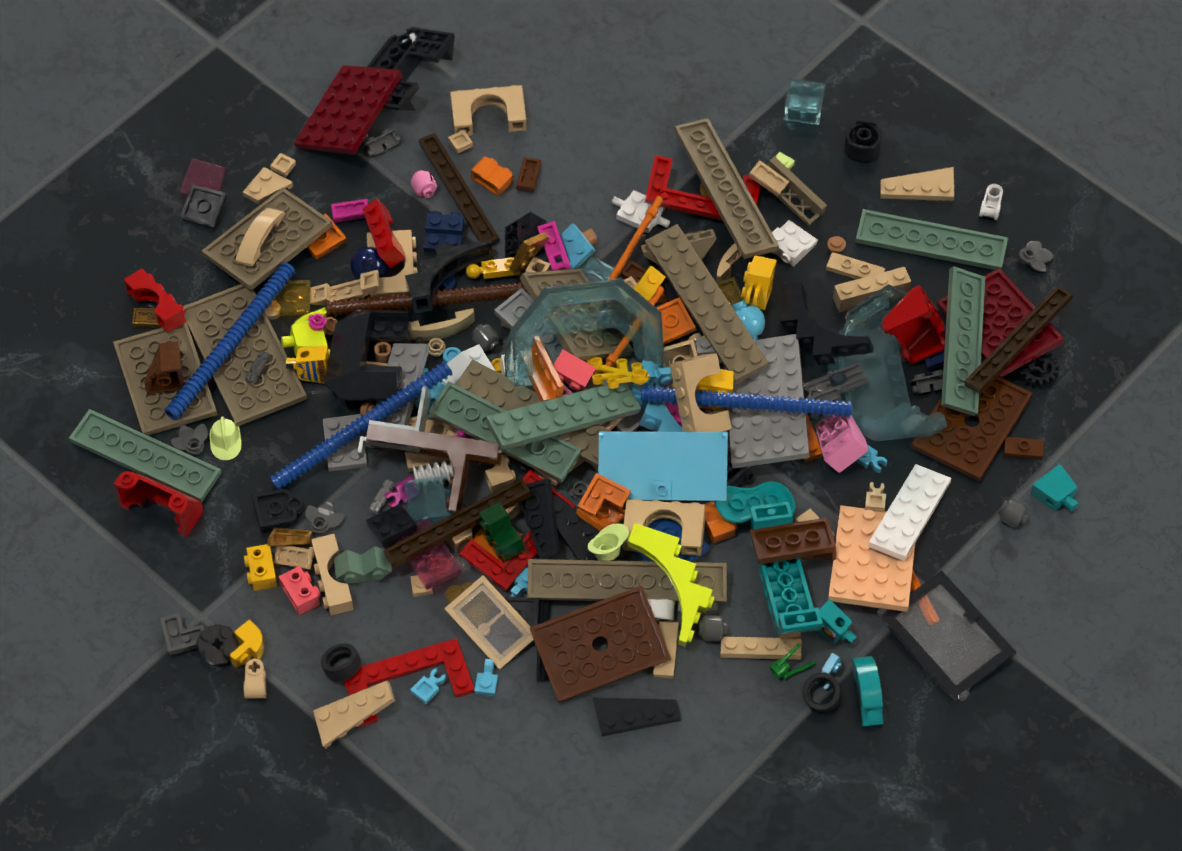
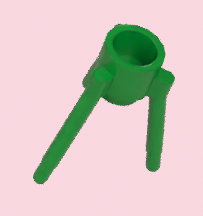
M797 644L782 659H777L772 663L769 669L777 679L783 677L786 680L791 675L806 670L816 663L811 662L788 671L790 665L787 660L800 648L801 645Z

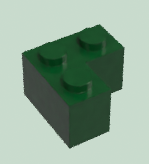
M500 502L479 513L481 518L479 524L485 532L483 536L488 544L492 543L493 551L497 557L501 556L506 562L525 551L522 538L513 528L509 514Z

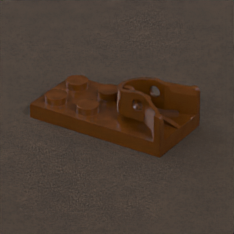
M828 517L750 530L758 565L795 558L806 560L819 558L832 560V562L836 560V544Z

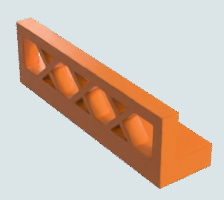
M535 335L532 337L531 347L518 349L517 355L540 401L543 402L561 397L564 385L539 336Z

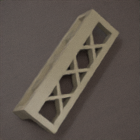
M774 156L767 166L789 181L786 186L788 193H781L778 198L806 225L810 226L824 213L827 205ZM791 198H798L801 201V205L791 203ZM804 210H811L815 215L809 219L804 215Z

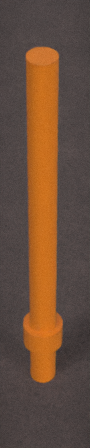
M657 196L652 206H649L646 210V216L605 283V287L608 289L612 288L651 220L655 219L658 214L657 210L663 201L662 197Z
M659 286L655 294L646 303L614 352L609 354L606 359V366H616L619 356L664 292L663 287Z

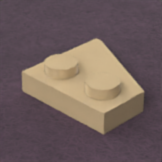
M263 167L243 191V196L260 204L281 188L291 189L293 182Z

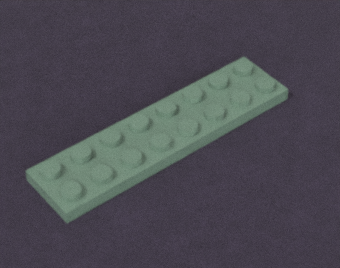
M863 209L855 243L991 270H997L998 268L1002 270L1008 237Z
M953 266L949 269L941 406L975 416L978 414L979 394L966 387L965 380L981 364L985 277Z
M448 381L429 409V415L478 440L497 443L485 420L487 416L502 413L506 410ZM557 436L502 450V452L562 483L579 458L582 449Z
M620 383L619 387L615 389L608 388L606 384L486 417L485 422L502 451L638 414L641 411V407L627 383Z
M91 409L88 410L69 437L71 443L140 475L147 476L196 498L201 503L222 473L220 468Z

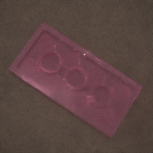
M429 518L416 523L417 531L396 540V542L399 543L433 524ZM444 542L408 561L426 590L462 574L461 568Z

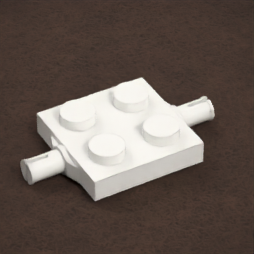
M635 190L624 201L617 197H614L612 200V204L621 207L616 214V219L635 228H639L646 216V210L652 204L644 203L646 195ZM660 206L658 208V214L655 219L651 220L645 232L649 233L652 227L657 224L668 228L670 220L661 217L665 207Z

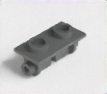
M388 128L382 131L380 136L368 138L365 140L362 149L367 148V155L375 157L385 151L382 147L383 144L387 150L398 145L401 139L399 135L395 136L397 129L390 130Z
M943 370L934 371L930 376H925V374L915 375L914 379L909 382V384L914 383L915 385L912 386L913 393L931 392L930 384L933 385L934 391L941 390Z

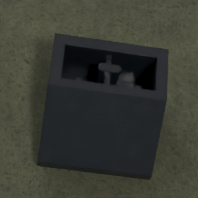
M529 212L506 226L505 258H514L523 241L539 235L537 226L546 224V220ZM544 247L540 249L535 258L545 252Z

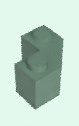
M376 546L362 555L345 550L334 558L336 579L351 584L383 579L392 572V569L384 555V549Z

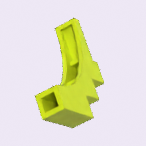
M634 523L627 547L639 551L653 560L666 573L673 584L682 614L678 645L686 647L687 641H692L695 632L691 630L693 623L698 624L701 615L698 611L706 613L707 607H712L715 598L711 596L713 590L691 583V581L695 582L698 571L695 570V563L677 558L682 545H679L680 538Z

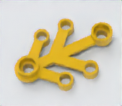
M600 357L587 360L588 364L596 368L595 373L607 372L592 376L593 384L595 385L603 384L604 380L608 379V388L615 389L619 387L620 383L633 382L636 385H643L650 379L647 370L643 369L640 362L632 363V372H629L628 361L624 358L616 361L617 368L603 365L602 358Z

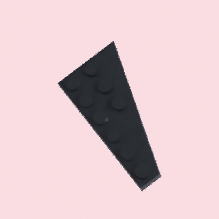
M555 495L553 502L557 531L563 538V542L571 549L576 560H598L595 554L589 551L588 543L600 531L580 518L575 509ZM621 545L619 556L610 561L642 560L630 551H624Z

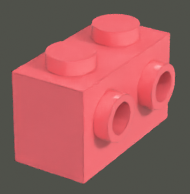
M562 350L553 365L561 382L569 384V387L577 392L586 389L596 370L592 365L565 350Z
M300 566L279 576L280 585L299 616L320 605L319 597H321L318 588L311 585L310 575L307 571L303 572Z

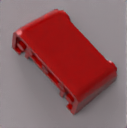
M921 285L912 288L883 318L884 323L881 324L885 334L894 335L901 344L900 354L903 360H908L910 365L945 350L946 328L943 320Z
M127 471L121 473L114 482L120 507L129 511L130 506L134 504L142 507L146 500L163 506L177 514L174 519L179 524L178 533L185 537H188L203 513L202 503L198 499L147 476Z

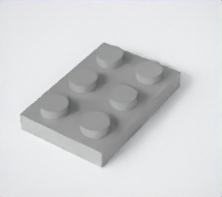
M361 414L323 419L325 442L327 438H331V435L335 436L337 431L341 432L342 428H347L346 425L350 426L352 421L356 422L357 418L360 419ZM357 436L356 440L353 439L352 443L348 442L346 447L342 446V449H338L337 453L333 452L331 457L327 456L329 472L367 467L366 453H364V457H359L357 454L360 436Z

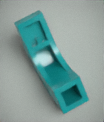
M872 656L852 658L853 678L857 683L862 725L883 724V701L875 660Z

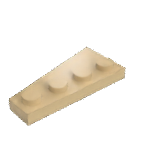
M954 167L881 179L880 199L954 201Z
M388 681L382 682L313 710L323 747L326 749L332 745L331 742L345 736L346 732L354 726L358 727L364 723L363 720L370 715L374 716L393 703L395 700L390 683Z

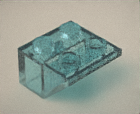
M790 78L784 120L819 125L826 83Z
M443 476L404 481L408 514L413 520L448 515Z

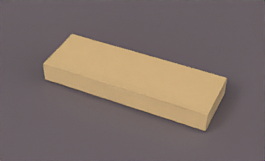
M659 621L658 623L671 660L654 666L653 677L674 678L679 622Z

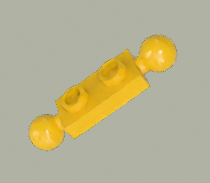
M514 258L481 261L482 267L471 264L467 267L466 274L472 279L478 278L480 274H483L484 279L521 275V271L513 273L509 267Z

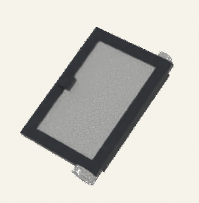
M942 570L910 593L908 612L879 608L877 614L885 622L887 628L948 696H951L954 700H965L970 695L968 690L1017 653Z

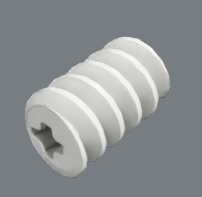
M443 460L440 467L437 462H434L433 468L429 463L426 464L425 469L421 464H419L418 470L412 466L415 483L419 489L422 488V483L429 488L430 482H432L436 487L438 481L444 485L445 479L450 482V478L454 477L450 460L448 465Z

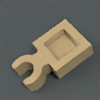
M871 482L869 492L866 494L865 510L884 513L886 494H883L884 483H881L880 488H874V482Z

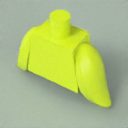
M323 307L320 310L298 318L291 326L290 336L281 337L282 347H293L295 356H297L299 348L327 346L323 329L321 331H314L308 324L310 315L319 313L323 315V318L327 317L326 308Z

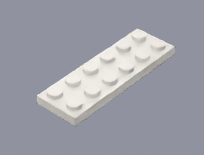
M915 464L870 539L868 547L905 561L950 485L951 478Z

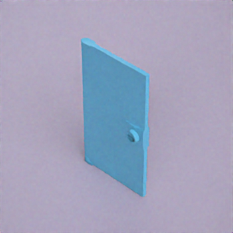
M599 431L598 474L630 489L631 493L627 500L727 501L728 432Z

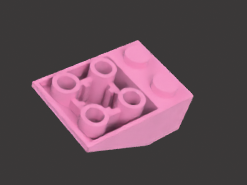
M828 415L815 426L824 461L838 473L869 451L866 439L852 415L850 418H847V416L841 418L839 415L838 417H835V415L829 417Z

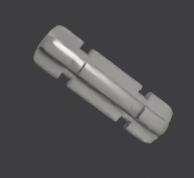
M385 480L382 485L383 488H380L374 499L375 502H372L369 507L371 513L375 515L380 513L381 507L384 506L388 499L384 497V494L394 489V482Z

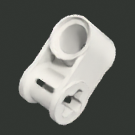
M991 184L987 187L979 217L987 216L997 221L1003 195V189L1000 185Z
M647 599L657 622H674L675 601Z

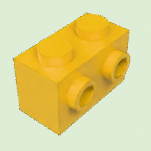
M265 544L246 548L247 555L244 556L245 566L250 567V572L247 573L248 584L253 585L254 591L277 587L271 547Z

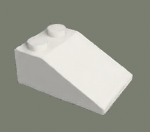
M478 344L461 352L447 363L453 375L447 376L448 379H443L446 384L448 381L456 384L472 359L494 371L495 369Z

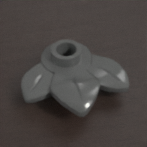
M1038 241L1027 243L1026 247L1022 248L1018 254V259L1023 265H1030L1034 270L1046 272L1045 263L1050 262L1054 258L1053 254L1048 249L1042 248L1041 243Z
M203 423L195 430L181 425L179 437L171 439V443L178 450L186 451L190 455H198L204 450V441L208 438L207 428Z
M331 501L322 504L318 509L309 505L305 512L306 519L310 522V529L315 534H324L328 529L338 527L344 520V513H335Z

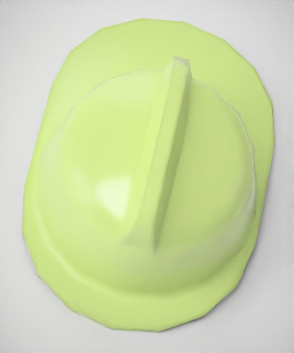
M223 416L210 429L211 450L216 458L231 460L241 451L239 426L236 427L233 421L225 419Z
M623 524L609 525L588 543V549L600 561L613 560L619 556L620 547L628 538L629 530Z

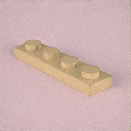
M722 637L721 658L782 659L797 644L801 645V638ZM801 646L789 659L801 660Z

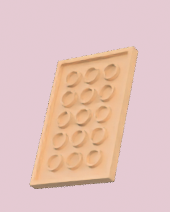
M840 505L835 543L836 560H833L828 600L908 612L915 544L905 561L868 547L870 539L887 511H884V513L874 512L872 510H865V508Z

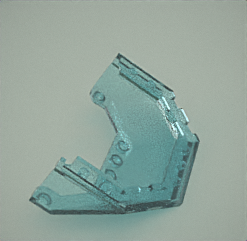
M621 278L545 287L510 329L504 356L505 376L508 377V380L515 387L525 386V376L534 375L532 346L540 336L612 327L618 329L633 342L634 354L639 360H651L655 370L665 368L662 313Z
M889 284L847 311L844 318L847 320L845 326L838 333L854 337L869 336L874 346L873 353L837 357L836 363L828 365V370L835 372L859 362L869 383L840 394V397L845 403L851 401L852 417L863 436L874 441L929 436L947 427L944 414L935 412L928 416L921 413L919 407L915 405L911 407L898 348L900 343L894 335L885 334L881 325L884 323L883 318L902 300L907 292Z

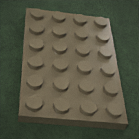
M281 188L204 248L202 255L252 291L275 273L282 263L290 261L333 227L331 220L285 188ZM267 208L285 212V216L278 227L273 226L261 245V254L253 267L236 263L235 260L241 242L255 218Z
M581 269L522 273L520 277L521 282L565 351L583 361L595 357L607 359L609 354L614 352L624 335L623 333L612 334L606 331L600 323L598 310L602 301ZM608 312L606 316L608 323L616 324ZM630 344L626 346L619 357L632 355L634 350Z
M187 322L169 333L159 328L113 342L141 431L145 435L149 436L217 415L208 384L204 385V388L197 394V397L194 398L189 407L183 411L178 420L168 417L164 409L168 407V404L172 402L176 394H179L180 390L148 395L146 393L144 381L157 348L161 343L168 341L179 342L184 384L189 381V378L192 377L197 368H200L201 363Z

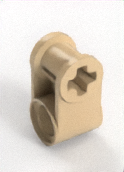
M251 659L246 663L245 699L266 698V674L263 663L259 659Z

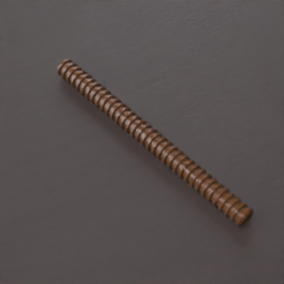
M514 282L512 285L510 283H507V285L503 283L502 286L496 284V286L490 285V287L484 285V287L478 286V288L473 286L471 289L469 287L467 289L462 287L461 290L455 288V290L449 289V291H446L444 289L434 293L432 305L433 307H436V305L441 307L442 304L448 306V304L454 305L456 303L459 305V303L465 304V302L471 304L473 301L474 303H477V301L482 303L483 300L486 302L489 300L494 301V299L500 301V299L506 300V298H510L521 288L527 293L528 291L522 282H519V284ZM405 293L403 295L397 294V296H394V294H391V296L385 295V297L380 295L379 298L374 296L373 298L368 297V299H365V297H362V299L356 298V300L353 298L350 300L345 299L344 301L339 299L338 302L336 300L330 302L329 300L326 303V311L329 317H332V315L337 317L339 314L340 316H343V314L348 316L357 309H413L409 296Z

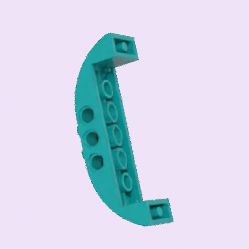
M789 501L750 507L752 530L793 523V514ZM800 558L759 564L758 570L777 634L783 636L821 630L823 622L819 608H813Z

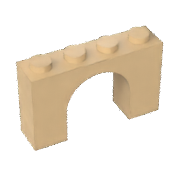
M522 85L451 92L455 134L464 130L468 136H472V115L475 110L485 105L497 106L506 113L509 132L527 130Z
M411 230L392 231L403 248L406 258L401 262L405 266L395 276L379 278V287L370 293L371 298L374 296L379 298L380 295L383 297L385 295L391 296V294L397 296V294L403 295V293L408 295L405 275L418 273L417 267H414V263H417V254L413 252V248H416V237H412ZM371 232L367 233L369 258H381L378 255Z
M717 353L704 354L670 364L682 431L723 432L732 429L728 410H718L705 414L699 409L695 400V389L698 382L706 376L721 372Z
M627 500L624 525L629 530V536L622 544L624 551L639 552L627 547L634 523L648 527L650 523L657 519L668 518L676 521L682 527V554L701 556L706 516L705 505L697 502L687 504L678 501Z

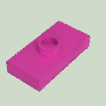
M367 199L331 204L334 223L366 218L362 208L368 205Z

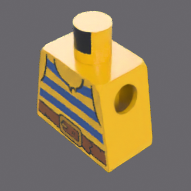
M328 346L299 348L296 358L286 359V369H297L298 379L324 383L329 360Z

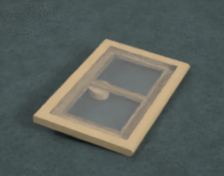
M484 575L444 608L489 659L494 660L493 663L499 670L534 641L528 623Z

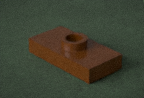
M524 157L516 185L517 190L535 191L542 160Z
M1006 437L1004 441V457L1042 460L1044 440Z

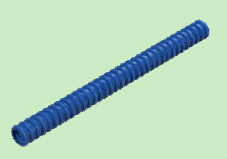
M281 264V267L272 275L271 279L264 285V288L261 289V292L255 296L251 304L244 310V313L240 315L241 317H238L234 325L227 331V334L223 336L224 338L217 343V346L210 352V355L206 357L203 364L199 366L200 368H197L196 372L189 378V381L185 383L186 385L178 392L179 394H176L172 402L164 409L168 417L174 420L180 418L183 411L189 407L190 403L197 397V394L204 388V385L208 383L207 381H210L211 377L218 371V368L221 367V364L228 358V355L234 351L238 343L245 337V334L249 332L259 317L262 316V313L266 311L265 309L271 305L279 292L282 291V288L295 275L296 272L290 264Z
M442 361L441 365H436L437 368H432L431 372L427 371L426 375H421L422 378H417L416 382L412 381L411 385H406L407 388H402L401 392L397 391L395 396L394 394L391 395L392 398H387L386 402L382 401L380 406L376 405L377 408H372L371 412L367 411L365 416L361 415L362 418H357L356 422L352 421L350 426L346 425L347 428H342L341 432L337 431L335 436L331 435V438H327L326 442L322 441L320 446L316 445L315 449L312 448L311 452L307 451L305 456L301 455L300 459H295L296 462H291L290 466L286 465L284 470L283 468L280 469L281 472H276L275 476L271 475L270 479L277 490L282 489V486L286 487L288 482L289 484L292 483L291 480H296L297 476L301 477L303 472L307 473L306 470H311L312 466L316 467L318 462L322 463L321 460H326L327 456L331 457L333 452L337 453V450H341L342 446L346 447L348 442L352 443V440H356L357 436H362L363 432L367 433L369 420L382 422L383 419H388L387 416H392L393 412L397 413V410L403 409L402 406H407L408 402L412 403L413 399H418L417 396H421L423 386H427L431 390L433 389L432 386L438 385V382L442 383L443 379H448L447 376L453 375L448 364Z
M643 385L641 389L642 402L648 401V403H651V401H654V403L660 402V404H663V402L669 404L670 402L672 405L677 403L675 388L670 389V387H667V389H664V387L658 388V386H655V388L649 386L648 388L646 385ZM697 389L695 391V400L698 407L699 405H702V407L708 405V407L714 406V408H717V406H720V408L726 407V409L732 407V409L738 408V410H741V408L747 410L748 408L750 411H753V409L759 411L761 409L763 412L765 410H768V412L774 410L775 413L777 411H780V413L786 411L788 414L789 412H792V414L798 412V414L804 413L807 415L811 413V415L817 414V416L823 414V416L829 415V417H832V415L838 417L839 415L841 418H844V416L850 418L852 410L851 401L845 403L843 400L842 402H839V400L833 402V400L827 401V399H824V401H821V399L815 400V398H812V400L806 398L805 400L802 397L800 399H797V397L792 399L790 396L787 398L781 396L779 398L778 395L766 397L765 394L763 396H760V394L754 396V394L748 395V393L742 395V393L736 394V392L730 394V392L724 393V391H721V393H718V391L714 393L712 390L700 392Z

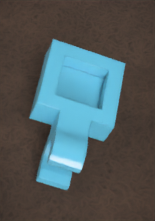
M527 567L514 580L515 586L510 591L512 593L510 597H521L524 592L528 593Z
M832 653L824 665L822 673L837 674L842 666L840 663L842 659ZM826 681L824 689L828 690L831 684Z
M485 659L484 673L477 674L475 694L495 697L498 675H493L494 660Z

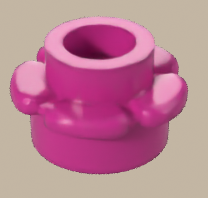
M319 313L310 315L308 318L309 327L314 331H321L327 323L326 318H323V315Z

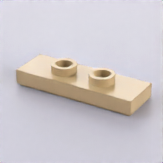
M832 252L826 266L827 271L854 279L885 272L883 267Z

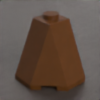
M168 341L159 344L144 381L147 395L181 390L185 385L181 350L178 341Z

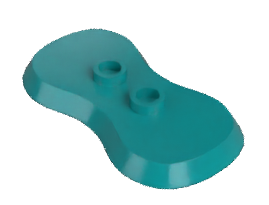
M774 481L763 482L752 488L727 486V501H714L720 516L725 521L734 524L750 520V507L789 501L792 514L796 508L794 498L789 489L783 484Z

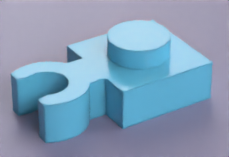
M658 368L657 372L647 371L650 379L644 385L648 386L653 383L654 386L672 385L671 368Z
M867 445L869 451L855 462L866 469L871 465L875 472L880 473L882 468L877 464L886 466L887 460L884 457H877L878 451Z
M437 668L431 671L429 679L423 676L410 689L411 694L425 705L439 692L437 685L443 684L446 680V675L444 674L440 678L435 677L438 674Z

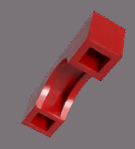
M376 199L362 209L378 255L391 268L406 257L401 244L389 226L393 223L389 210Z
M140 269L124 279L127 293L136 302L153 301L158 304L154 309L156 321L166 333L186 323L184 316L186 312L181 304L178 305L173 296L167 294L160 283L157 284L150 273L147 274L143 269Z

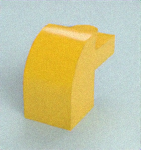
M650 266L625 299L638 310H641L655 294L665 276Z
M248 620L234 632L237 642L241 645L230 654L231 663L236 668L245 665L251 657L260 659L264 652L261 631L251 620Z

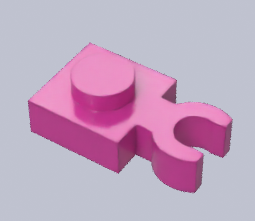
M409 476L394 485L396 491L386 492L384 497L390 498L393 496V501L388 504L390 507L398 505L399 500L406 503L421 493L413 477Z

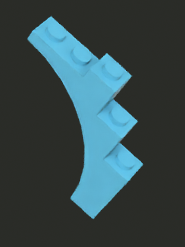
M645 358L642 361L643 369L647 371L657 372L658 368H661V365ZM633 383L631 392L640 407L644 408L639 422L640 426L655 432H683L682 427L670 414L664 402L663 404H660V402L654 403V401H651V403H648V401L642 402L641 389L643 385ZM654 383L651 384V385L646 386V387H648V388H649V386H652V388H655Z

